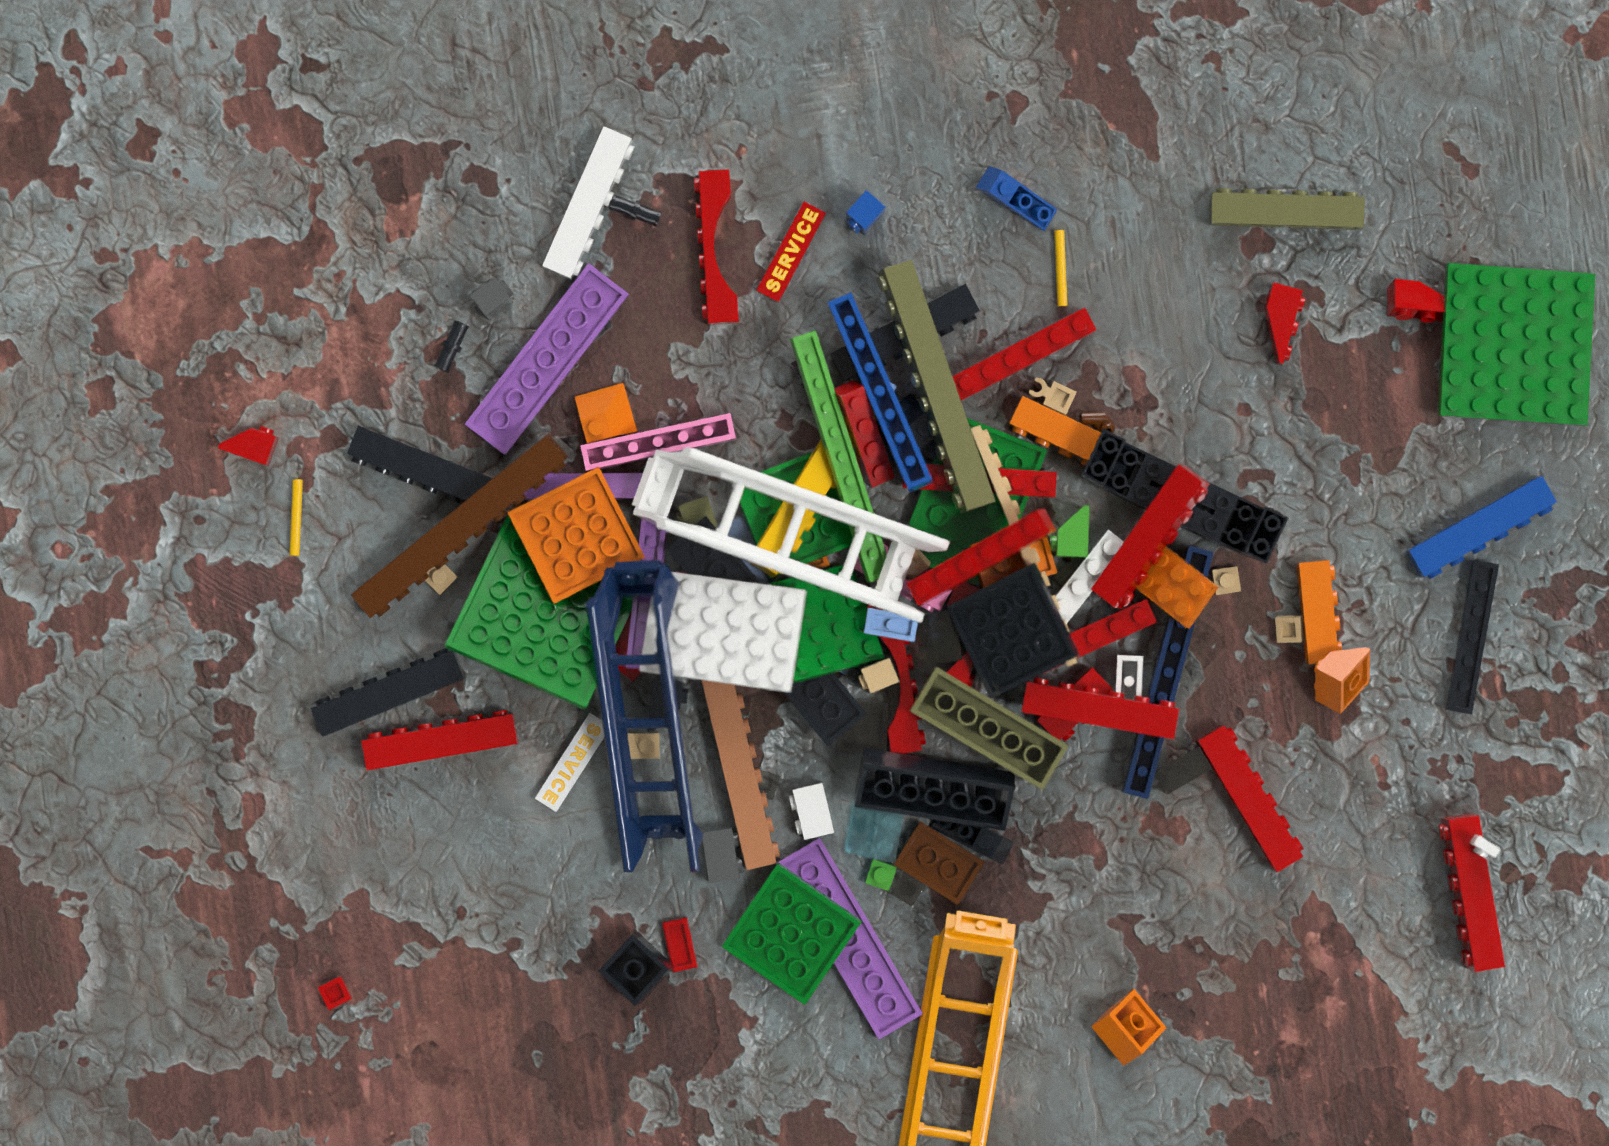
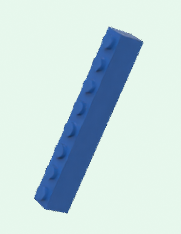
M852 293L828 302L829 309L861 383L865 388L867 397L908 492L911 493L932 484L931 475Z

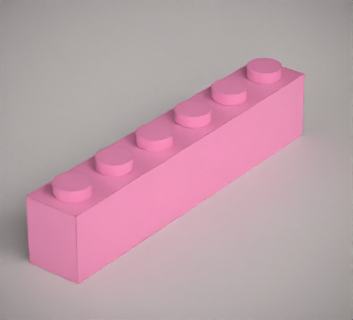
M728 413L581 445L585 469L589 472L597 467L603 469L645 460L649 457L653 458L656 450L681 452L685 447L696 449L736 440L731 414Z

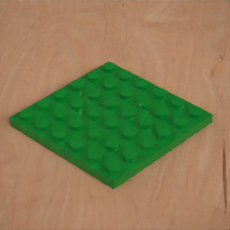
M1447 263L1445 266V312L1443 313L1438 416L1587 426L1595 274Z
M507 515L448 637L445 648L586 710L597 686L586 603L595 596L601 581L553 604L515 527ZM633 597L622 599L614 630L615 645L632 611Z

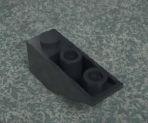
M933 820L930 828L1002 865L1014 844L1013 841L988 828Z

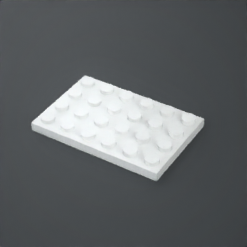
M672 572L679 582L667 631L673 676L791 693L807 591ZM654 596L650 600L642 655L655 654L657 652L655 642L657 629L653 607ZM659 664L640 665L639 671L660 674Z

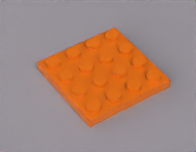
M599 467L507 512L553 604L601 581L606 568L614 567L616 562L641 561L645 558Z

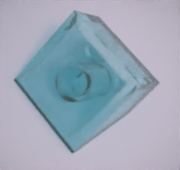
M854 802L844 852L895 863L904 815L855 807Z

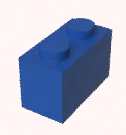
M866 190L846 212V225L856 234L862 232L865 235L885 213V206Z

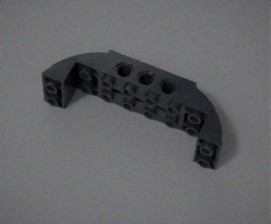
M1103 429L1081 475L1102 489L1146 511L1174 472L1176 466L1126 443V439ZM1210 483L1207 487L1208 492L1205 498L1195 504L1192 508V516L1186 523H1182L1180 527L1212 543L1267 564L1289 517L1266 506L1262 508Z

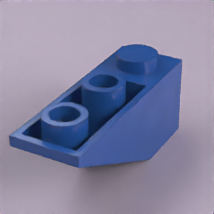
M989 166L976 186L985 195L1045 231L1058 210L1003 170Z

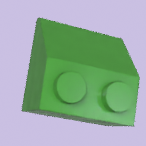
M1084 505L1056 530L1055 536H1050L1051 552H1054V557H1088L1089 506Z

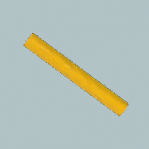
M1055 230L1057 307H1066L1068 305L1064 230Z
M293 479L290 556H300L303 480Z

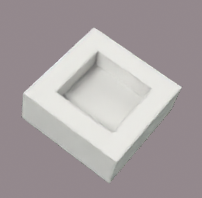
M1474 835L1470 841V844L1475 846L1473 851L1487 859L1488 855L1496 858L1501 850L1479 835Z

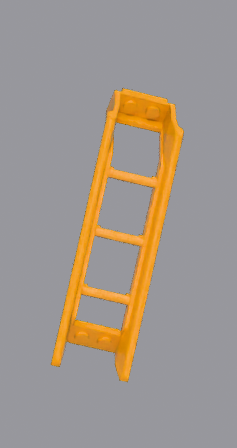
M957 911L956 915L947 913L942 932L932 939L921 1005L923 1014L919 1017L898 1146H916L917 1134L970 1143L969 1146H986L1018 950L1013 948L1016 925L1007 923L1008 919ZM950 948L1002 957L993 1003H988L987 1005L945 998V995H941ZM939 1007L991 1016L983 1067L972 1068L936 1062L935 1059L930 1058ZM928 1071L980 1079L972 1131L951 1130L924 1125V1123L920 1122Z

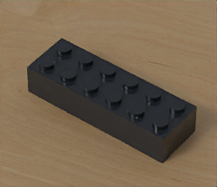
M864 748L855 788V807L1006 831L1015 791V774L1011 771Z

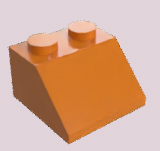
M1364 647L1333 651L1324 659H1320L1314 668L1315 701L1341 714L1370 681V649Z
M1135 989L1131 990L1108 1009L1091 1026L1123 1066L1143 1054L1166 1029L1165 1025Z

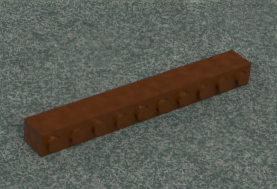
M548 433L359 587L351 596L369 618L375 614L381 617L391 608L388 604L396 598L399 602L410 593L407 589L414 582L419 586L430 577L427 574L430 569L435 567L438 570L449 561L446 556L452 551L458 554L468 546L466 542L468 538L472 535L478 538L488 529L485 525L493 519L496 523L507 514L505 511L506 507L511 503L516 507L527 498L524 494L532 487L535 491L546 482L543 477L549 472L555 475L564 468L566 464L563 461L568 456Z

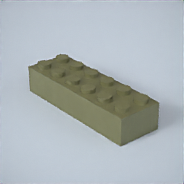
M934 667L909 709L912 713L1041 790L1046 786L1069 747L938 667Z

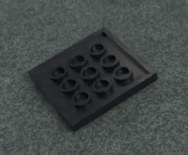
M1032 563L946 607L990 699L1080 656L1036 563Z

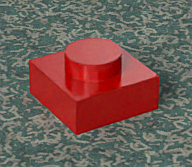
M342 976L318 987L328 1010L352 999Z

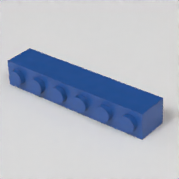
M1538 476L1410 548L1406 553L1420 578L1428 576L1431 579L1443 572L1441 567L1447 564L1453 567L1465 560L1464 554L1470 551L1476 554L1487 547L1485 543L1494 538L1495 542L1508 536L1507 530L1516 526L1517 529H1520L1531 523L1529 518L1538 513L1539 517L1549 513L1553 510L1551 505L1557 503L1543 476Z

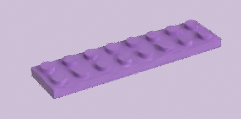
M588 263L465 425L506 455L629 294Z
M819 837L778 861L776 864H782L862 920V923L834 964L877 1038H883L922 1015V1011L821 838Z

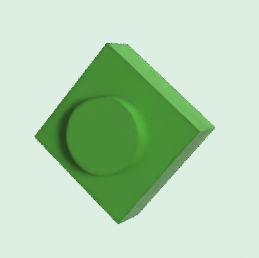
M873 859L865 883L889 891L897 867Z

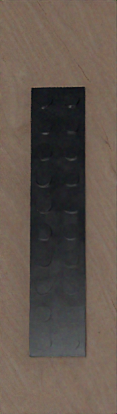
M707 516L695 524L696 526L716 532V527ZM681 536L667 547V550L687 574L761 584L742 559ZM834 673L793 683L791 693L784 692L827 747L867 715Z

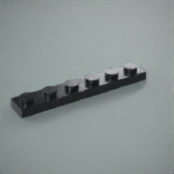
M1472 560L1445 710L1472 714L1499 564Z

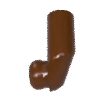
M1080 412V423L1084 425L1093 424L1099 432H1102L1103 429L1111 433L1115 432V424L1104 412Z

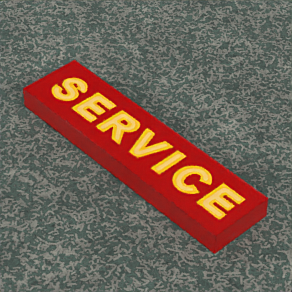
M805 201L803 202L756 290L757 292L779 303L821 225L826 212Z

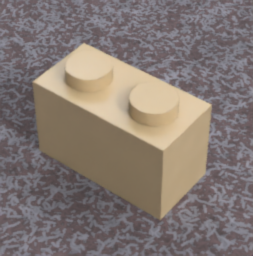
M890 658L861 669L862 675L858 676L863 690L868 689L870 693L899 682Z

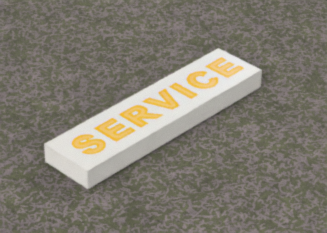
M589 713L535 797L536 800L555 812L558 811L605 737L601 719Z

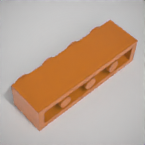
M1024 396L1021 397L1009 422V425L1013 427L1012 432L1022 437H1026L1029 434L1036 438L1035 443L1043 447L1049 448V445L1059 448L1057 453L1069 459L1072 456H1076L1082 459L1080 464L1086 466L1101 435V432Z
M1329 560L1296 564L1301 616H1303V643L1306 665L1317 664L1320 659H1324L1330 652L1342 650V643L1337 641L1336 631H1340L1339 616H1335L1334 606L1338 605L1336 590L1332 591L1331 582L1335 580L1334 565H1330Z

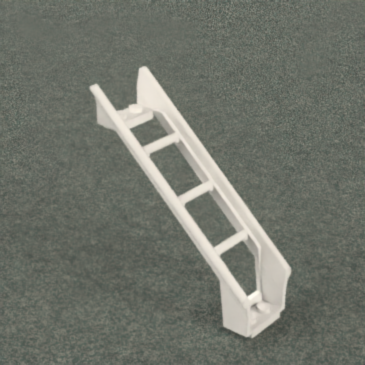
M685 447L681 452L656 450L654 457L648 458L632 505L635 506L633 515L656 525L659 529L919 623L922 622L924 613L912 606L898 602L915 549L927 552L946 551L950 542L691 447ZM684 470L715 476L733 483L729 502L720 527L716 529V532L704 527L667 518ZM744 487L794 505L792 519L781 550H778L777 554L727 536ZM805 510L855 527L852 544L842 572H839L838 576L789 559ZM866 532L892 540L875 589L850 581Z

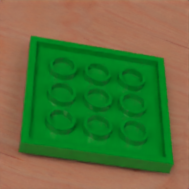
M813 452L760 473L794 484ZM744 487L739 507L756 546L783 501ZM830 487L826 496L841 502L837 487L834 489ZM814 513L812 516L816 519L808 532L803 531L800 539L803 541L795 553L791 551L789 559L807 564L850 547L853 538L849 525Z
M844 565L822 571L838 576L839 572H842ZM853 569L850 581L858 583ZM795 577L765 584L807 591L793 683L878 662L885 658L878 637L863 633L867 614L866 603Z
M778 863L722 947L799 1002L806 1005L862 923V920Z

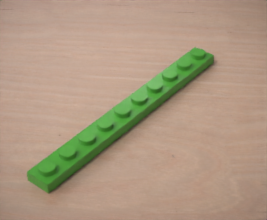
M816 330L790 338L842 503L873 513ZM849 525L852 538H854L855 527ZM866 532L858 556L866 582L868 583L879 579L887 554L881 536Z

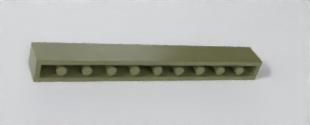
M909 260L883 268L878 273V286L885 293L887 312L890 316H893L895 335L898 340L901 339L904 348L902 350L904 361L910 365L912 371L910 374L911 382L915 388H918L920 408L927 414L929 420L927 428L937 443L935 447L938 459L943 461L946 469L944 470V477L947 484H951L954 493L952 495L954 506L960 510L961 514L987 506L995 502L913 261Z

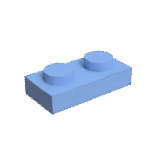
M867 608L863 633L914 642L918 622L889 611Z

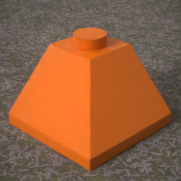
M624 383L575 396L587 444L637 432Z

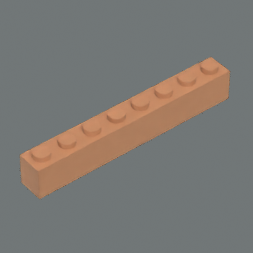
M702 680L746 869L750 870L777 863L776 857H780L777 842L772 843L770 833L774 832L771 817L766 818L764 808L769 806L766 793H760L758 783L763 781L760 768H754L752 758L757 757L754 743H748L746 735L751 733L748 718L743 719L741 709L745 708L742 693L737 694L735 685Z

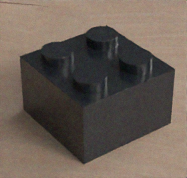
M636 932L622 944L601 967L599 972L634 1006H637L652 993L675 966L639 932Z

